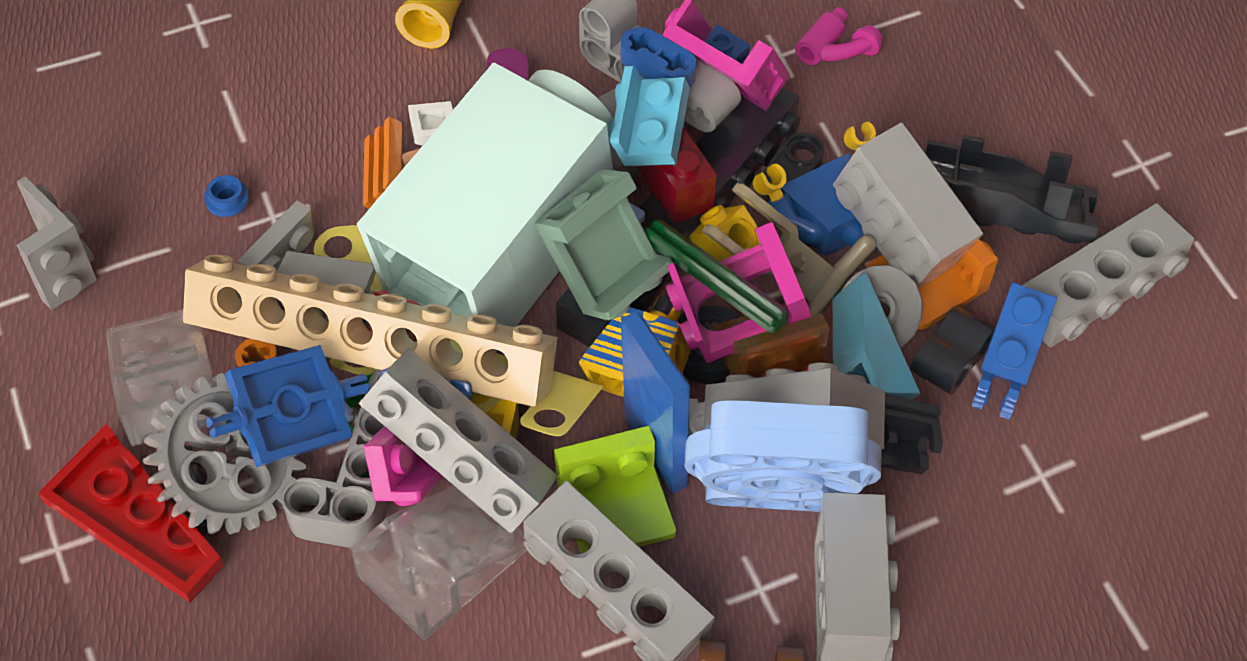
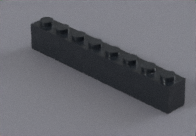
M781 88L767 111L741 96L740 104L713 131L705 132L696 142L697 147L717 174L714 207L722 205L724 208L730 207L731 201L736 196L732 189L737 182L749 188L755 172L761 165L766 167L782 140L795 134L800 123V116L797 115L799 96ZM653 192L639 207L645 213L644 221L640 224L644 232L647 227L652 225L654 220H663L689 240H691L689 236L701 224V216L706 213L703 212L674 224ZM653 248L654 252H655L657 255L664 256V255L661 254L659 251H657L655 248ZM674 263L678 271L680 267ZM670 272L663 276L662 282L657 287L644 292L630 304V307L645 311L651 305L656 295V290L663 281L672 280ZM570 288L556 302L557 329L589 348L611 322V320L583 314Z

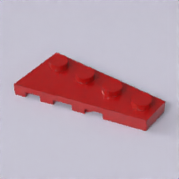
M106 423L38 494L44 504L191 603L224 566L221 557L195 527H189V519L184 514L176 517L171 515L175 505L170 499L162 502L157 500L164 490L159 484L148 483L150 476L142 468L141 463L130 450H127L122 445L116 434Z

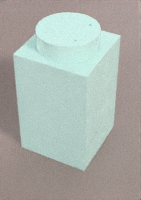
M493 62L357 223L383 290L390 294L405 296L410 300L418 302L421 306L429 304L444 305L452 310L451 313L467 317L471 315H487L495 318L498 324L511 327L517 326L560 271L534 222L601 169L613 170L608 125L610 121H614V118L607 108L584 86L561 73L551 70H539L527 81Z

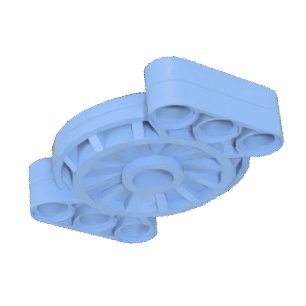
M727 400L713 403L711 405V424L707 425L702 431L690 435L686 440L684 467L688 473L699 478L706 486L705 501L712 505L820 512L824 492L858 494L865 486L871 485L881 478V447L873 440L868 439L869 412L864 409L844 406Z

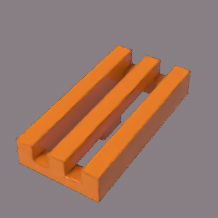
M390 116L384 121V127L379 125L374 130V136L369 134L364 142L363 206L368 209L402 171V122Z

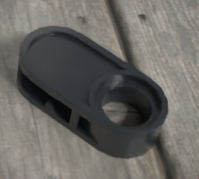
M806 132L793 134L785 140L763 173L768 182L772 184V180L767 174V167L772 164H778L784 169L786 183L822 166L824 145L813 134ZM798 149H805L810 151L814 157L810 160L802 161L793 157L791 153ZM762 195L765 201L769 202L771 200L769 195Z

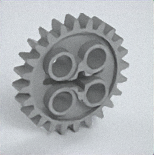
M219 373L213 378L211 387L204 377H200L193 382L194 392L186 385L180 387L175 391L178 401L168 398L160 405L167 416L156 415L150 421V424L159 430L160 433L150 434L144 439V443L157 448L155 453L143 459L144 464L158 466L159 472L148 479V483H163L166 488L157 500L162 502L173 497L177 503L171 515L176 517L185 511L190 512V528L198 526L204 519H207L208 534L218 532L223 522L228 534L233 535L240 531L241 522L250 531L260 526L259 516L265 521H270L277 517L273 505L283 508L281 501L283 490L288 484L296 480L291 476V473H298L306 469V464L295 460L294 457H290L256 468L254 460L247 458L252 457L248 442L240 430L220 435L216 438L205 435L199 430L197 426L198 414L214 417L233 411V398L223 373ZM188 442L192 446L207 451L194 452L186 450L184 443ZM226 445L227 454L241 457L226 463V454L215 450ZM190 462H197L205 468L207 472L205 485L195 483L189 475ZM239 471H244L252 476L255 482L253 494L246 493L240 488L237 477Z

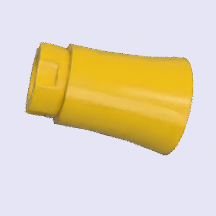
M407 0L396 12V26L400 33L411 43L430 49L439 48L449 39L452 23L462 0Z

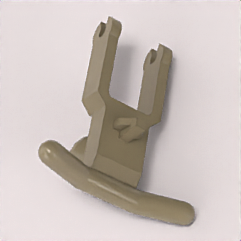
M737 182L732 191L782 230L780 241L813 318L812 321L793 328L789 336V344L795 349H800L807 343L820 315L848 276L875 249L876 239L871 235H863L832 267L799 240L798 227L750 188ZM707 224L702 230L705 235L733 256L746 251L713 225ZM769 271L762 275L773 274V272Z

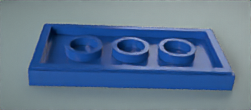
M635 311L621 318L625 423L630 430L645 426L650 427L655 440L654 467L671 493L674 494L686 488L688 483V472L684 464L686 440L689 437L690 385L642 315Z

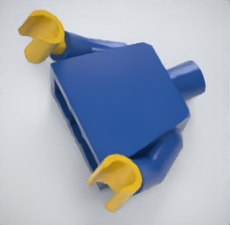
M865 122L861 125V131L864 135L863 142L857 139L854 127H849L844 134L846 146L852 150H857L859 146L875 138L876 130L873 124ZM850 153L834 159L786 183L784 169L778 164H772L767 167V174L771 178L772 184L768 182L765 174L762 172L755 176L753 180L754 189L761 195H769L771 200H769L768 204L798 227L799 240L806 245L813 246L821 254L830 255L846 246L851 248L864 235L861 224L851 210L843 207L838 200L836 189L833 187V183L851 159ZM877 247L868 256L875 252Z

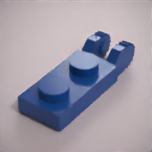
M1012 282L980 372L983 375L972 407L982 410L983 405L987 404L993 377L1010 382L1011 386L1008 394L1004 396L1000 417L1010 420L1022 387H1026L1057 297Z

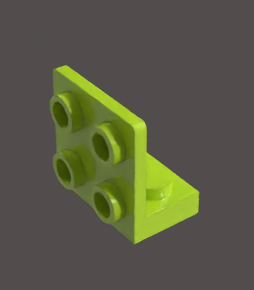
M649 426L554 449L555 473L558 475L556 478L558 487L565 481H568L638 547L672 539L676 536V527L654 468L655 440ZM575 539L579 554L585 553L591 548L585 540Z

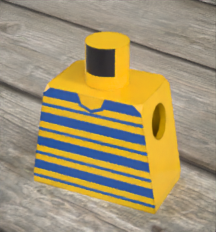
M659 296L649 313L630 307L625 314L611 320L579 361L589 382L603 385L604 387L601 390L624 397L621 318L635 311L642 315L679 371L683 374L690 348L681 326L677 322L683 310L676 312L670 297Z

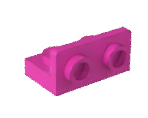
M385 426L364 445L375 501H395V504L400 506L416 504L422 501L426 494L443 478V475Z

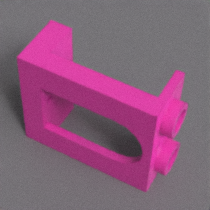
M685 0L680 8L674 9L666 21L665 31L662 35L690 51L695 59L732 80L743 98L767 111L790 76L774 49L758 40L743 64L704 42L712 28L691 0Z
M773 222L755 229L761 243L760 245L720 262L746 281L769 271L773 272L786 303L782 307L786 309L789 318L787 324L776 334L769 333L753 320H748L721 331L706 329L699 322L698 312L703 302L716 293L690 274L680 277L674 263L667 265L673 280L672 284L666 286L668 295L675 311L678 312L684 309L688 320L680 324L690 350L699 347L707 363L813 320Z

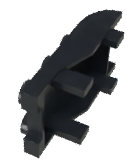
M963 134L961 146L928 140L925 151L926 156L977 225L990 226L996 224L1012 227L1015 231L1022 234L1033 235L1042 233L1057 236L1060 240L1068 243H1080L1082 241L1092 243L1096 240L1099 220L1097 217L1089 216V213H1093L1098 198L1097 188L1066 183L1073 159L1072 155L1050 151L1046 170L1043 174L1014 156L983 151L985 138Z

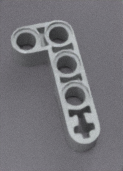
M591 0L580 10L579 14L580 50L584 58L592 66L620 83L622 82L625 67L620 59L621 37L629 29L640 27L637 25L636 0ZM696 59L695 82L689 90L684 121L701 131L711 132L740 104L741 93L732 80Z
M376 369L369 380L370 389L379 380L382 370ZM362 406L337 482L315 478H299L292 481L284 489L281 501L291 532L296 537L347 548H363L376 540L389 501H375L370 477L361 478L360 476L369 472L364 445L384 425ZM305 506H316L309 512H298ZM354 514L364 515L361 519L356 521L346 520L349 516Z

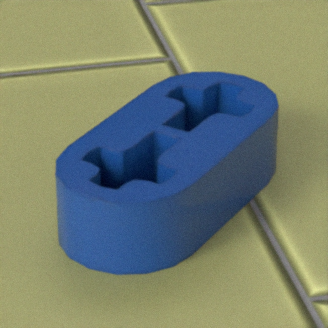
M645 27L629 29L621 37L620 59L624 66H635L639 75L645 79L685 77L689 87H692L695 82L696 59L690 51Z

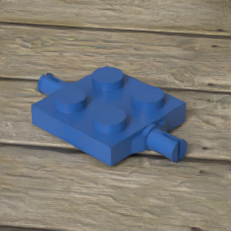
M321 345L230 369L224 375L233 398V411L208 417L206 421L207 428L214 427L209 431L212 438L240 430L248 442L256 468L351 438L352 433L345 416V399L367 394L370 390L369 383H362L368 379L362 373L358 376L338 381L337 377L328 367Z

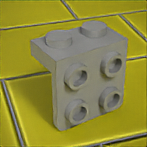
M24 176L17 181V184L38 231L16 246L41 300L52 311L97 281L90 264L95 258L86 243L79 238V235L83 233V228L76 217L69 210L61 212L57 208L58 205L55 198L43 184L36 187Z

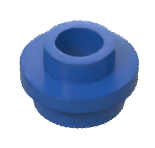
M222 175L210 181L204 195L207 209L212 214L220 217H230L239 214L247 207L249 193L245 184L238 178L231 175Z

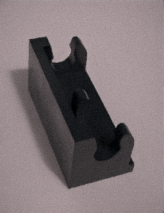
M885 395L884 449H881V467L921 475L929 469V457L926 451L928 440L929 449L933 453L940 454L943 446L938 417L941 415L940 406Z

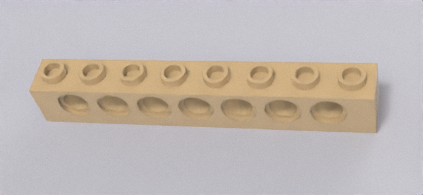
M208 255L204 260L187 268L185 272L184 323L296 350H304L321 345L325 357L379 370L389 368L410 348L442 377L447 378L449 383L451 379L468 381L472 385V392L534 407L551 391L558 337L542 334V330L535 326L518 325L511 327L498 324L495 318L487 315H471L467 317L451 313L452 310L444 305L429 304L420 306L407 303V299L400 295L383 294L376 296L363 293L361 287L352 284L333 286L320 283L319 279L313 275L296 274L289 276L276 273V269L269 265L254 264L246 266L233 263V258L226 255ZM235 290L239 292L242 300L238 298V296L235 293ZM277 299L282 302L285 311L280 308ZM319 308L326 313L329 322L322 317ZM362 318L370 323L373 332L364 326ZM406 328L415 334L418 343L409 338ZM450 339L459 343L463 353L457 352L452 347ZM494 349L500 350L505 354L508 364L501 362L497 358Z

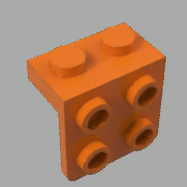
M978 239L951 269L919 288L923 299L922 320L918 327L919 330H924L946 317L954 306L962 307L989 291L998 258L986 242ZM881 255L869 262L866 268L888 265V262Z

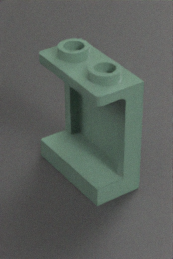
M601 169L534 222L583 314L604 320L616 319L625 314L634 300L644 292L654 289L662 282L663 276L669 272L667 265L673 263L670 257L657 255L654 252L627 199V196L637 189L628 172Z

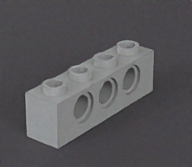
M1156 203L1024 283L1022 286L1057 297L1043 341L1050 348L1064 339L1072 341L1079 337L1094 320L1099 317L1103 320L1111 317L1118 311L1122 303L1133 296L1136 299L1143 297L1153 288L1156 281L1166 275L1172 278L1179 274L1189 262L1187 254L1195 238Z
M410 348L385 371L359 403V405L510 534L539 505L558 477L557 474Z
M565 481L523 521L524 538L526 539L524 546L528 552L541 564L545 565L549 561L562 573L560 576L561 582L574 596L579 599L586 596L599 608L596 611L598 617L611 631L618 634L622 630L636 643L633 646L635 652L643 661H683L700 644V638L705 639L711 632L715 617L568 481ZM572 539H582L591 548L585 553L573 554L567 551L564 545ZM617 572L626 578L627 583L621 588L612 589L606 587L600 579L607 573ZM653 606L663 613L664 619L658 623L649 624L642 621L637 612L643 607Z

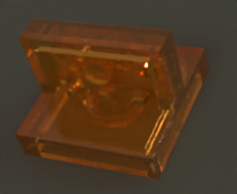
M822 314L785 325L776 334L765 331L734 341L732 354L722 358L730 375H748L760 378L766 377V371L771 369H788L801 372L810 364L824 363L830 328ZM745 315L713 325L712 331L726 330L751 319Z

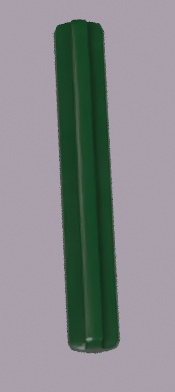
M654 220L652 225L646 228L645 234L653 248L664 256L670 257L672 262L766 331L776 334L787 324L789 318L784 307L666 222Z

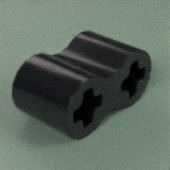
M956 305L950 310L934 334L921 346L911 364L910 370L952 395L960 387L970 370L988 351L996 328Z

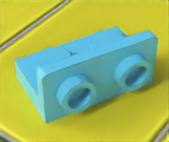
M635 66L624 67L622 82L618 83L615 89L617 107L614 121H610L608 125L610 147L615 149L624 166L676 164L690 90L685 77L642 79Z

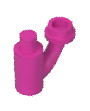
M837 7L832 13L825 12L818 18L796 44L795 52L799 59L808 65H816L820 60L841 61L860 54L874 56L881 49L883 37L878 29L866 25L855 31L852 41L835 44L844 33V22L848 19L847 12Z

